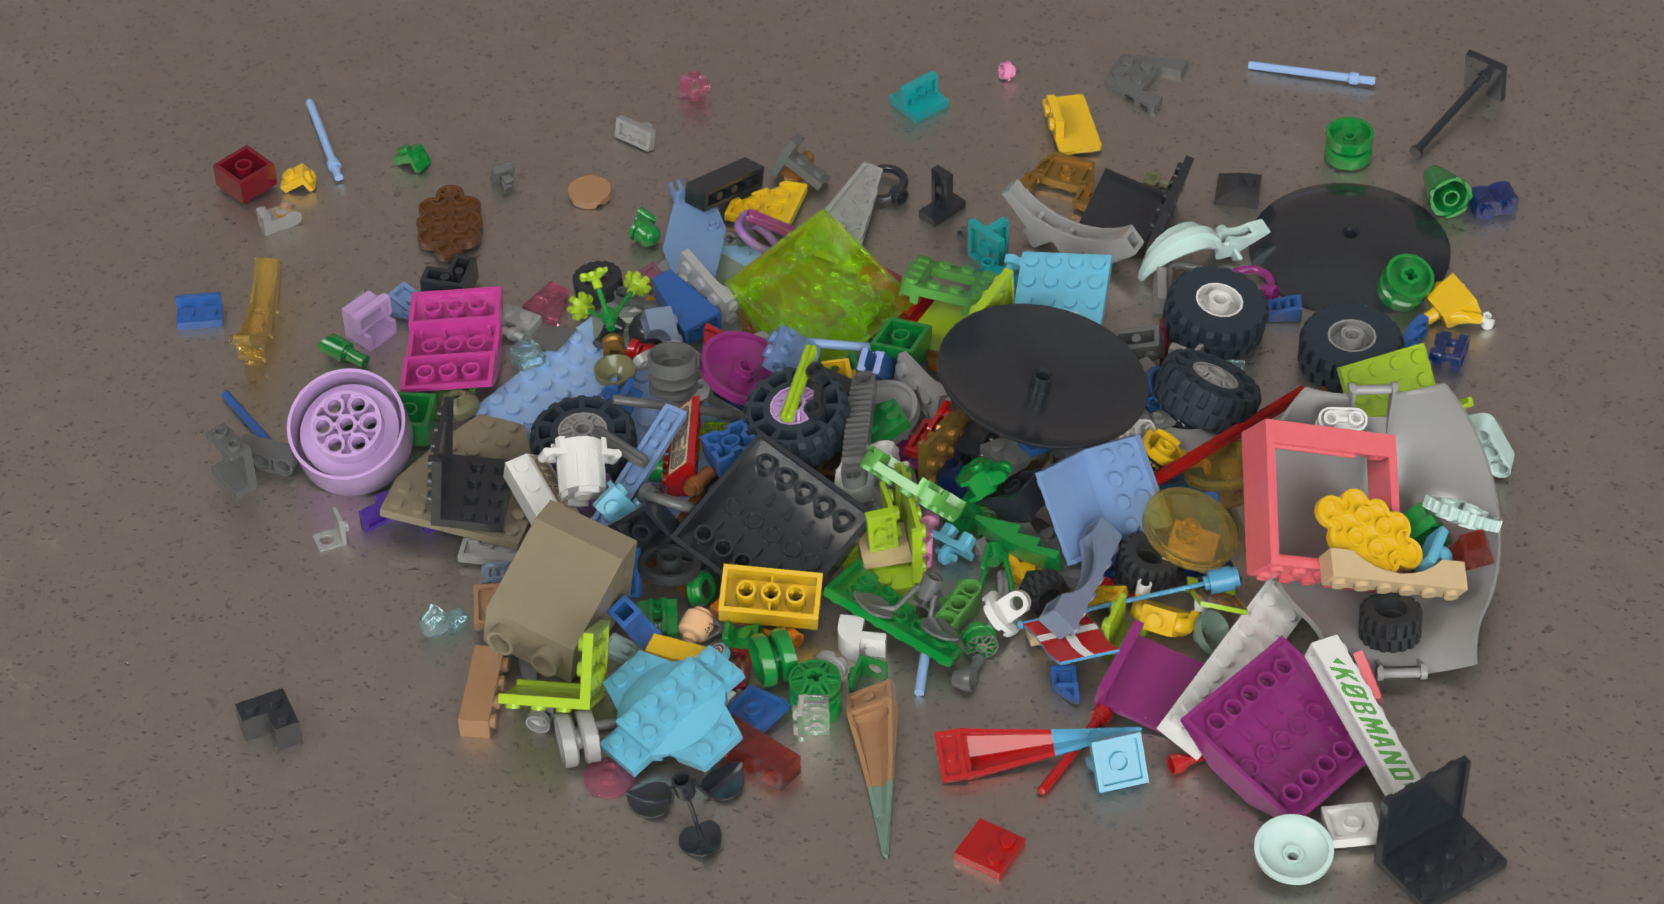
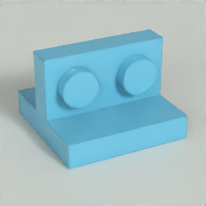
M1133 731L1089 741L1091 756L1085 757L1086 766L1094 771L1097 792L1102 793L1149 782L1141 732Z

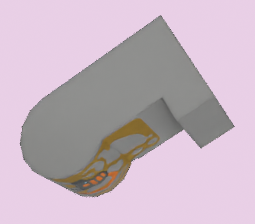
M285 201L280 206L267 210L265 206L256 208L258 225L265 236L294 227L302 219L300 211L292 201Z

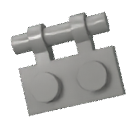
M503 302V335L507 336L508 340L524 342L526 335L531 336L543 323L542 316Z

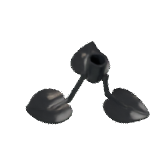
M739 761L717 768L702 779L701 785L697 783L695 778H692L690 773L681 771L672 777V786L664 782H652L637 789L626 791V797L631 808L641 817L648 819L658 818L666 814L668 804L674 802L675 794L679 800L687 802L695 826H689L681 832L679 845L689 855L698 857L709 856L720 846L722 832L719 825L713 820H707L699 824L691 800L696 794V788L707 797L713 795L718 801L730 800L739 795L744 785L743 764Z

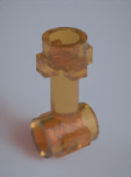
M810 151L802 152V154L808 157L809 161L814 163V155ZM788 167L784 168L782 172L783 180L802 182L803 179Z

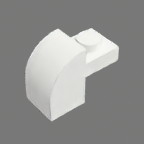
M840 614L838 622V648L845 658L857 662L860 655L886 657V633L866 632L865 619L859 616Z

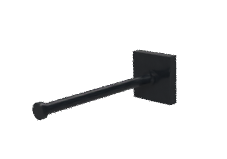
M1470 49L1465 55L1464 85L1469 88L1427 134L1409 149L1410 154L1415 158H1419L1426 146L1477 91L1502 101L1506 94L1507 65Z

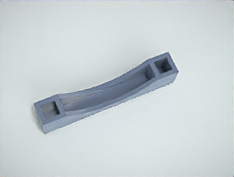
M1102 516L1085 528L1079 540L1082 566L1076 588L1072 593L1061 594L1046 604L1039 618V621L1060 640L1068 634L1072 636L1080 628L1081 624L1079 622L1088 612L1087 606L1096 596L1095 590L1103 582V574L1111 566L1112 556L1120 548L1118 544L1123 535Z

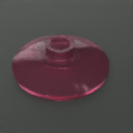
M611 757L592 763L584 773L586 789L594 796L609 799L622 796L633 787L635 777Z

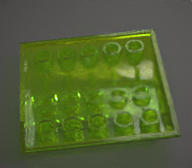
M824 208L725 282V285L752 326L758 332L765 331L768 335L772 330L777 331L781 324H784L806 338L866 343L880 331L889 317L898 318L914 305L909 302V296H899L900 283ZM821 348L817 362L844 359L848 357L849 350Z

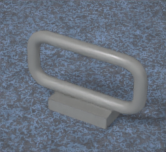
M1173 261L1165 267L1157 266L1153 280V314L1162 315L1168 290L1173 282V271H1192L1196 267H1201V265L1192 262Z

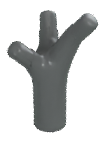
M713 618L714 627L717 629L710 634L707 642L716 636L722 635L725 623ZM734 624L736 628L744 627L742 624Z

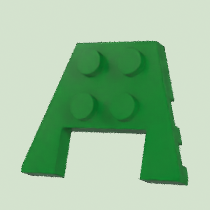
M895 399L875 404L871 444L882 440L891 441L911 427L908 418Z

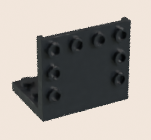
M1186 155L1183 163L1178 162L1174 174L1177 176L1172 175L1167 186L1168 190L1166 189L1165 192L1105 168L1079 223L1099 228H1119L1133 225L1144 241L1136 254L1144 257L1155 239L1164 232L1195 158Z
M445 396L443 406H438L437 420H440V422H435L434 436L437 437L432 438L431 453L433 455L429 454L427 469H432V473L429 472L427 478V487H431L427 494V505H431V526L503 533L511 491L503 474L505 462L510 460L453 454L454 397Z
M1465 755L1456 760L1449 761L1440 769L1427 773L1420 780L1407 784L1400 791L1389 794L1381 800L1374 863L1414 904H1442L1507 867L1508 860L1463 817L1471 761Z

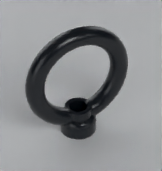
M876 165L883 169V173L896 175L900 183L898 187L893 186L888 194L877 195L875 203L882 204L892 201L898 206L903 205L909 197V193L906 190L908 187V176L905 171L895 165Z

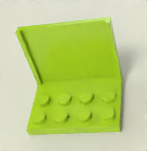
M1005 267L1000 275H996L992 285L988 290H984L981 299L971 307L968 315L985 308L1015 304L1013 270ZM935 300L920 318L918 323L932 326L930 350L939 352L940 345L948 331L957 322L966 317L962 315L963 306Z
M1424 343L1337 368L1344 394H1347L1348 383H1355V385H1380L1397 381L1399 385L1398 392L1436 385ZM1389 394L1356 395L1354 408L1363 410L1367 417L1387 416ZM1472 397L1459 398L1465 411L1466 408L1474 406Z
M904 462L894 463V470L912 481L911 472H906ZM895 483V505L898 506L900 519L896 521L904 522L912 562L866 570L869 573L874 571L879 576L878 581L882 585L891 586L900 595H906L914 587L915 583L920 584L922 572H926L925 558L922 557V555H926L925 541L922 540V538L926 537L925 524L919 521L922 519L920 506L915 505L917 503V496L914 494L911 498L898 491L900 486ZM858 543L842 564V571L846 570L858 558L862 561Z
M599 620L587 629L583 636L579 637L578 650L582 651V661L578 662L577 676L581 677V683L517 679V684L506 693L498 694V704H505V708L520 709L521 705L531 706L530 709L535 711H544L546 707L556 708V712L563 713L571 712V709L590 710L606 696L603 682L607 679L610 620Z

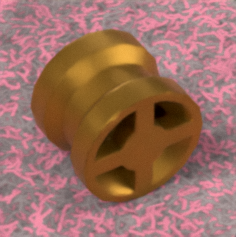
M611 333L603 337L601 341L603 357L611 354L626 355L624 338L621 335Z

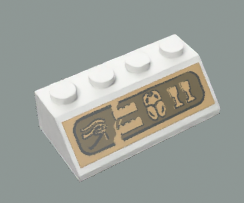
M524 454L505 462L503 477L531 526L550 500L579 513L576 507L568 506L567 500L561 502L558 476L552 465L547 462L541 463L538 460L539 455Z

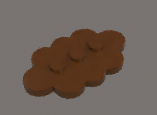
M445 185L437 190L436 197L427 198L419 204L420 216L416 220L418 245L424 250L434 251L435 257L439 261L452 262L455 254L463 255L464 249L473 248L480 243V229L483 226L482 216L480 215L482 211L480 200L473 196H465L464 190L460 186Z

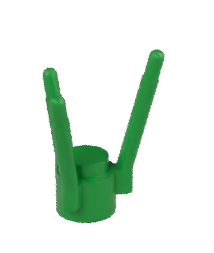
M999 542L986 543L980 565L982 572L979 582L982 584L983 589L988 567H998L1003 562L1010 591L1013 592L1015 587L1009 565V553L1004 552V546Z

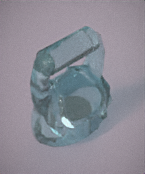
M533 339L521 340L510 348L509 354L513 359V365L519 371L525 372L543 366L546 362V354L541 350L539 343Z

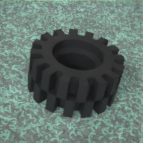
M1048 568L1047 571L1042 569L1040 574L1038 572L1034 573L1035 577H1029L1027 579L1029 583H1024V589H1021L1030 596V610L1037 615L1039 613L1042 614L1046 604L1069 591V587L1057 570L1053 571L1051 568Z

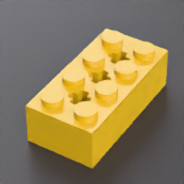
M724 564L718 608L719 621L731 620L732 622L759 623L760 625L818 630L823 573Z

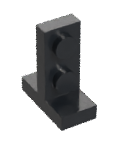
M939 165L931 168V203L919 210V217L935 227L966 207V200L953 192V174Z

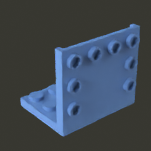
M1140 433L1081 449L1035 473L1038 486L1045 500L1046 509L1050 514L1054 531L1058 536L1062 553L1068 566L1081 561L1079 540L1085 528L1101 516L1123 535L1121 540L1128 537L1131 533L1137 534V531L1147 533V531L1154 532L1172 526Z

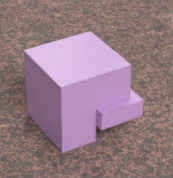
M368 290L342 308L346 336L371 352L397 334L396 321L389 316L392 314L390 296L385 293L377 296Z

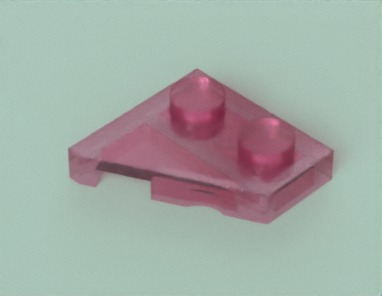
M550 281L523 304L522 308L541 315L542 321L548 325L559 326V320L564 313V305L567 303L569 291L567 288Z

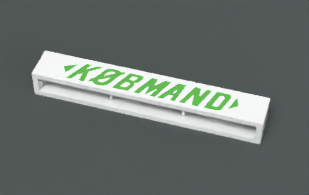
M1338 635L1312 642L1305 654V658L1385 797L1400 791L1411 782L1414 783L1422 778L1421 773L1415 769L1408 751L1401 745L1397 738L1396 730L1390 726L1383 708L1378 705L1370 686L1362 678L1358 665L1353 662L1348 654L1347 646L1342 643Z

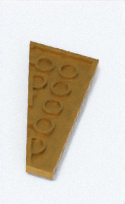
M958 407L956 408L957 412L951 411L937 424L935 432L930 431L927 434V441L921 440L919 442L918 484L922 477L937 485L940 475L947 471L949 461L952 457L954 458V446L971 421Z

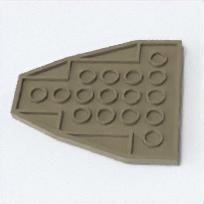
M479 414L453 431V454L512 460L524 454H531L524 424ZM431 448L395 479L380 508V516L515 550L519 549L530 526L529 520L512 491H510L503 533L431 526V505H427L428 490H431V487H427L428 473H432V469H427L429 454L433 455Z

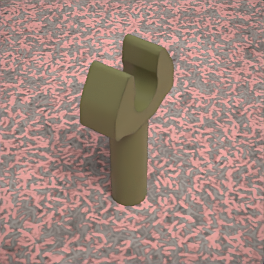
M1158 171L1146 172V179L1143 180V184L1155 189H1159V187L1167 188L1170 180L1161 178Z

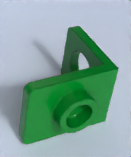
M860 655L855 667L851 666L848 673L849 693L855 692L863 675L883 681L887 680L888 663ZM869 665H877L882 672L872 671Z

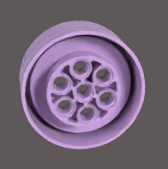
M355 368L338 369L315 378L298 394L288 415L287 436L295 457L313 483L333 494L359 496L385 487L400 474L407 464L412 451V423L401 398L388 381L367 370ZM365 405L362 410L355 411L357 406ZM335 407H341L338 412L332 413ZM371 423H377L375 428L367 429ZM347 425H353L351 430L343 431ZM323 427H329L327 432L320 433ZM365 443L362 449H355L358 444ZM342 445L338 451H332L334 446Z

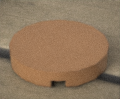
M582 176L573 180L568 186L569 200L572 201L574 206L582 209H595L597 205L602 204L603 206L611 199V185L605 178L600 176Z

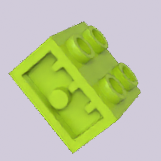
M879 481L882 509L865 512L867 541L870 553L899 547L898 537L902 536L900 524L896 521L900 519L899 509L897 505L892 504L894 503L892 489H887L884 481Z
M1122 592L1118 600L1112 602L1110 616L1104 618L1101 627L1105 638L1117 648H1120L1133 622L1125 620L1127 594ZM1142 629L1140 636L1146 638L1148 630ZM1117 653L1104 655L1103 659L1112 662Z

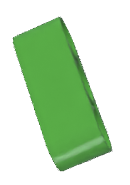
M976 579L964 580L937 612L935 619H942L949 623L959 636L982 606V584Z

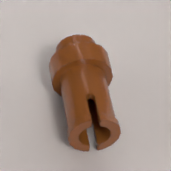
M709 466L703 467L697 475L691 476L686 480L684 492L690 497L700 495L704 491V487L711 480L715 479V471Z

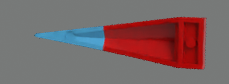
M957 728L934 732L942 783L947 784L965 780L971 781L1090 747L1089 741L1133 731L1141 732L1142 728Z

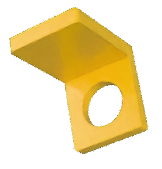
M849 358L821 361L826 368L838 366L840 369L837 373L849 378L856 374L855 369L851 370Z

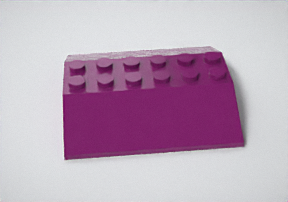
M1283 636L1272 643L1180 720L1210 768L1249 805L1273 817L1286 814L1307 816L1366 765L1365 760L1305 656Z

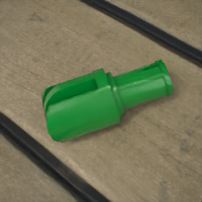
M334 333L320 341L318 349L322 353L341 363L348 361L362 369L366 368L369 364L370 356L354 349L352 342Z

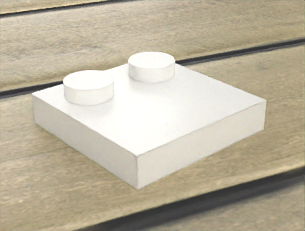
M1372 802L1321 807L1320 815L1324 828L1331 836L1334 848L1376 844L1379 820Z

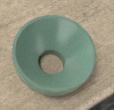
M1215 610L1205 611L1196 619L1193 632L1194 641L1201 649L1211 655L1229 632L1230 626L1219 612ZM1202 631L1206 634L1207 642L1203 636Z

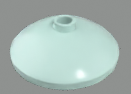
M1286 814L1267 821L1259 829L1254 842V855L1260 868L1272 879L1290 885H1303L1319 879L1328 871L1334 856V845L1327 830L1317 821L1302 815Z

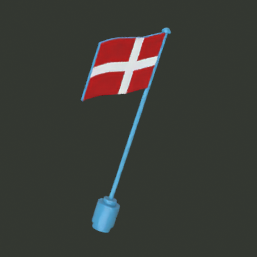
M1230 565L1206 570V576H1202L1203 582L1126 598V604L1203 586L1205 591L1210 590L1212 595L1235 590V587L1241 586L1237 567H1230ZM1112 602L1087 607L1089 609L1088 612L1109 608ZM1086 615L1081 618L1079 622L1081 626L1078 631L1072 636L1068 634L1061 640L1039 621V618L1023 622L1019 620L1017 623L1018 628L1023 629L1024 627L1039 641L1048 656L1060 665L1120 652L1119 648L1111 644L1097 625Z

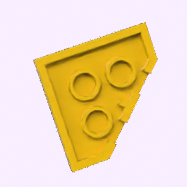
M786 180L779 183V187L771 190L764 188L751 193V197L742 200L740 197L733 199L725 212V221L735 222L743 211L754 209L792 225L808 192V184Z

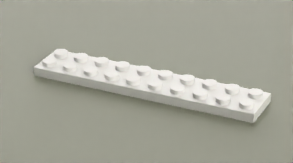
M1273 579L1267 580L1246 607L1248 610L1247 615L1241 614L1156 728L1196 760L1202 754L1181 723V718L1281 636L1287 639L1302 618L1281 594Z

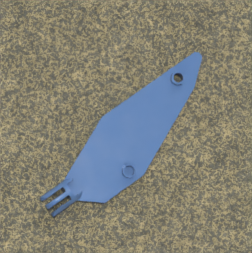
M684 177L685 186L686 183L689 182L688 178ZM675 180L676 192L672 182H669L668 189L674 204L663 245V252L668 265L677 274L681 252L689 248L716 279L725 241L724 235L727 233L717 207L703 212L685 203V188H683L681 180Z

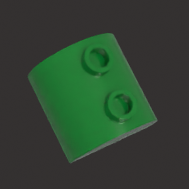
M889 317L870 343L871 351L885 352L895 361H897L899 353L907 351L921 365L925 361L927 350L931 346L932 326Z

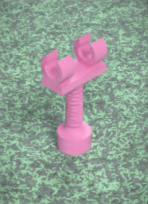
M931 510L923 512L921 515L922 519L920 520V523H924L926 528V537L922 538L926 545V555H922V557L927 562V569L932 566L933 559L932 530H936L940 523V515Z

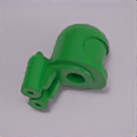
M640 207L636 212L635 224L632 225L628 232V238L645 248H650L658 243L661 232L655 225V216L643 207Z

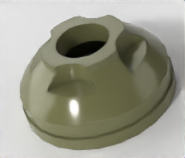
M607 355L599 359L594 365L595 379L604 387L617 384L620 388H623L629 377L635 378L636 366L633 360L625 355ZM614 377H619L622 379L621 381L617 382L609 381Z
M452 389L450 392L445 393L438 405L443 406L445 396L454 397V423L471 418L480 408L477 396L470 391L462 389Z

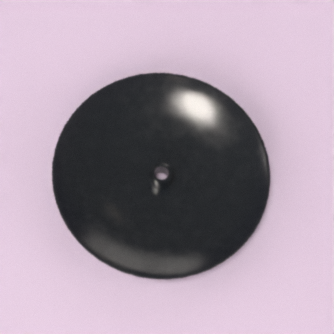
M1356 183L1319 184L1305 187L1280 197L1267 206L1256 219H1262L1269 228L1270 233L1248 246L1252 265L1263 267L1272 273L1276 286L1280 287L1279 295L1285 297L1301 294L1302 307L1312 311L1323 310L1333 304L1362 303L1368 307L1377 308L1381 313L1397 312L1387 307L1380 300L1377 293L1379 277L1391 259L1405 253L1414 254L1424 259L1431 266L1434 273V284L1437 281L1444 280L1451 259L1450 244L1444 229L1425 208L1396 192Z
M1006 304L974 312L957 322L948 331L940 345L937 357L938 374L942 386L953 403L965 415L983 428L1006 439L1025 445L1065 450L1087 448L1106 443L1130 430L1138 422L1147 405L1149 394L1147 376L1141 362L1131 348L1117 335L1099 323L1077 313L1056 307L1038 304Z

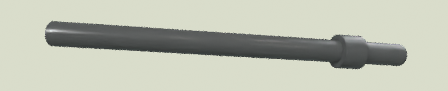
M613 395L612 404L662 410L666 403L677 408L684 404ZM700 406L701 415L720 417L721 420H740L744 416L743 411L733 410L732 407Z

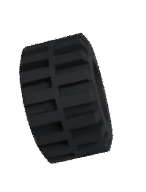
M1137 531V534L1131 533L1128 537H1125L1115 561L1114 571H1116V578L1121 579L1120 583L1123 586H1127L1129 591L1136 590L1139 579H1142L1141 585L1149 586V583L1152 582L1150 593L1167 590L1172 586L1179 565L1162 559L1168 538H1163L1159 533L1157 535L1153 534L1152 531H1147V533Z
M1390 592L1370 595V598H1365L1359 607V639L1363 641L1365 646H1370V649L1379 650L1383 653L1405 652L1407 649L1414 648L1420 642L1422 635L1423 609L1420 607L1421 604L1415 601V598L1401 596L1399 593Z

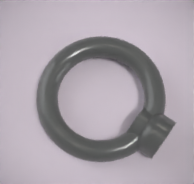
M644 483L638 492V499L641 502L657 503L687 513H691L697 506L693 502L662 493L648 483Z

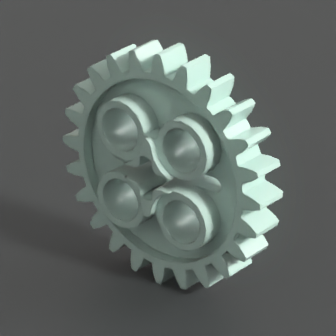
M1427 494L1422 504L1426 509L1435 512L1436 516L1468 529L1499 533L1503 522L1489 515V511L1457 498L1436 497Z

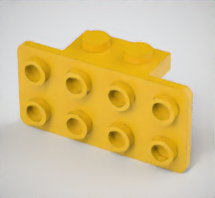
M1055 94L1046 95V98L1042 100L1044 117H1047L1049 131H1052L1058 151L1068 155L1100 151L1102 144L1084 95L1075 94L1056 97Z

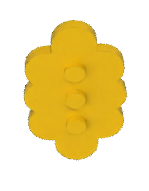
M1352 488L1341 493L1339 497L1326 495L1315 504L1314 513L1317 521L1328 529L1326 540L1330 548L1353 550L1374 566L1395 573L1398 569L1407 571L1420 565L1423 559V552L1419 543L1410 537L1411 526L1409 520L1401 512H1390L1387 504L1381 499L1369 500L1364 492Z

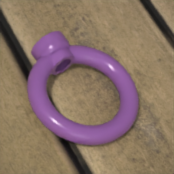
M748 210L743 211L734 222V227L739 237L749 247L767 256L776 255L779 252V243L770 230L746 221ZM746 230H756L768 241L770 247L756 241Z

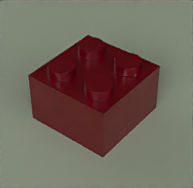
M248 145L213 164L216 185L242 204L247 203L278 184L274 163Z

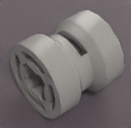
M546 707L544 711L531 710L526 718L527 727L536 733H546L550 729L556 708Z

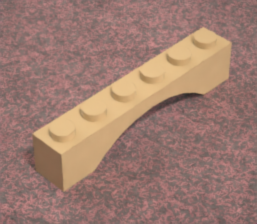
M1329 548L1319 557L1322 585L1332 586L1333 589L1354 588L1355 591L1359 592L1374 590L1379 594L1393 592L1399 593L1401 596L1443 597L1444 600L1448 601L1458 599L1461 594L1468 590L1465 563L1461 561L1441 560L1435 566L1425 571L1395 573L1374 566L1353 550Z

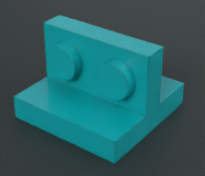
M934 71L928 72L900 86L899 91L889 95V103L914 123L949 106V99L938 91V74Z
M1001 217L988 226L976 218L969 220L968 256L980 265L982 258L990 257L998 266H1005V254H1009V220Z

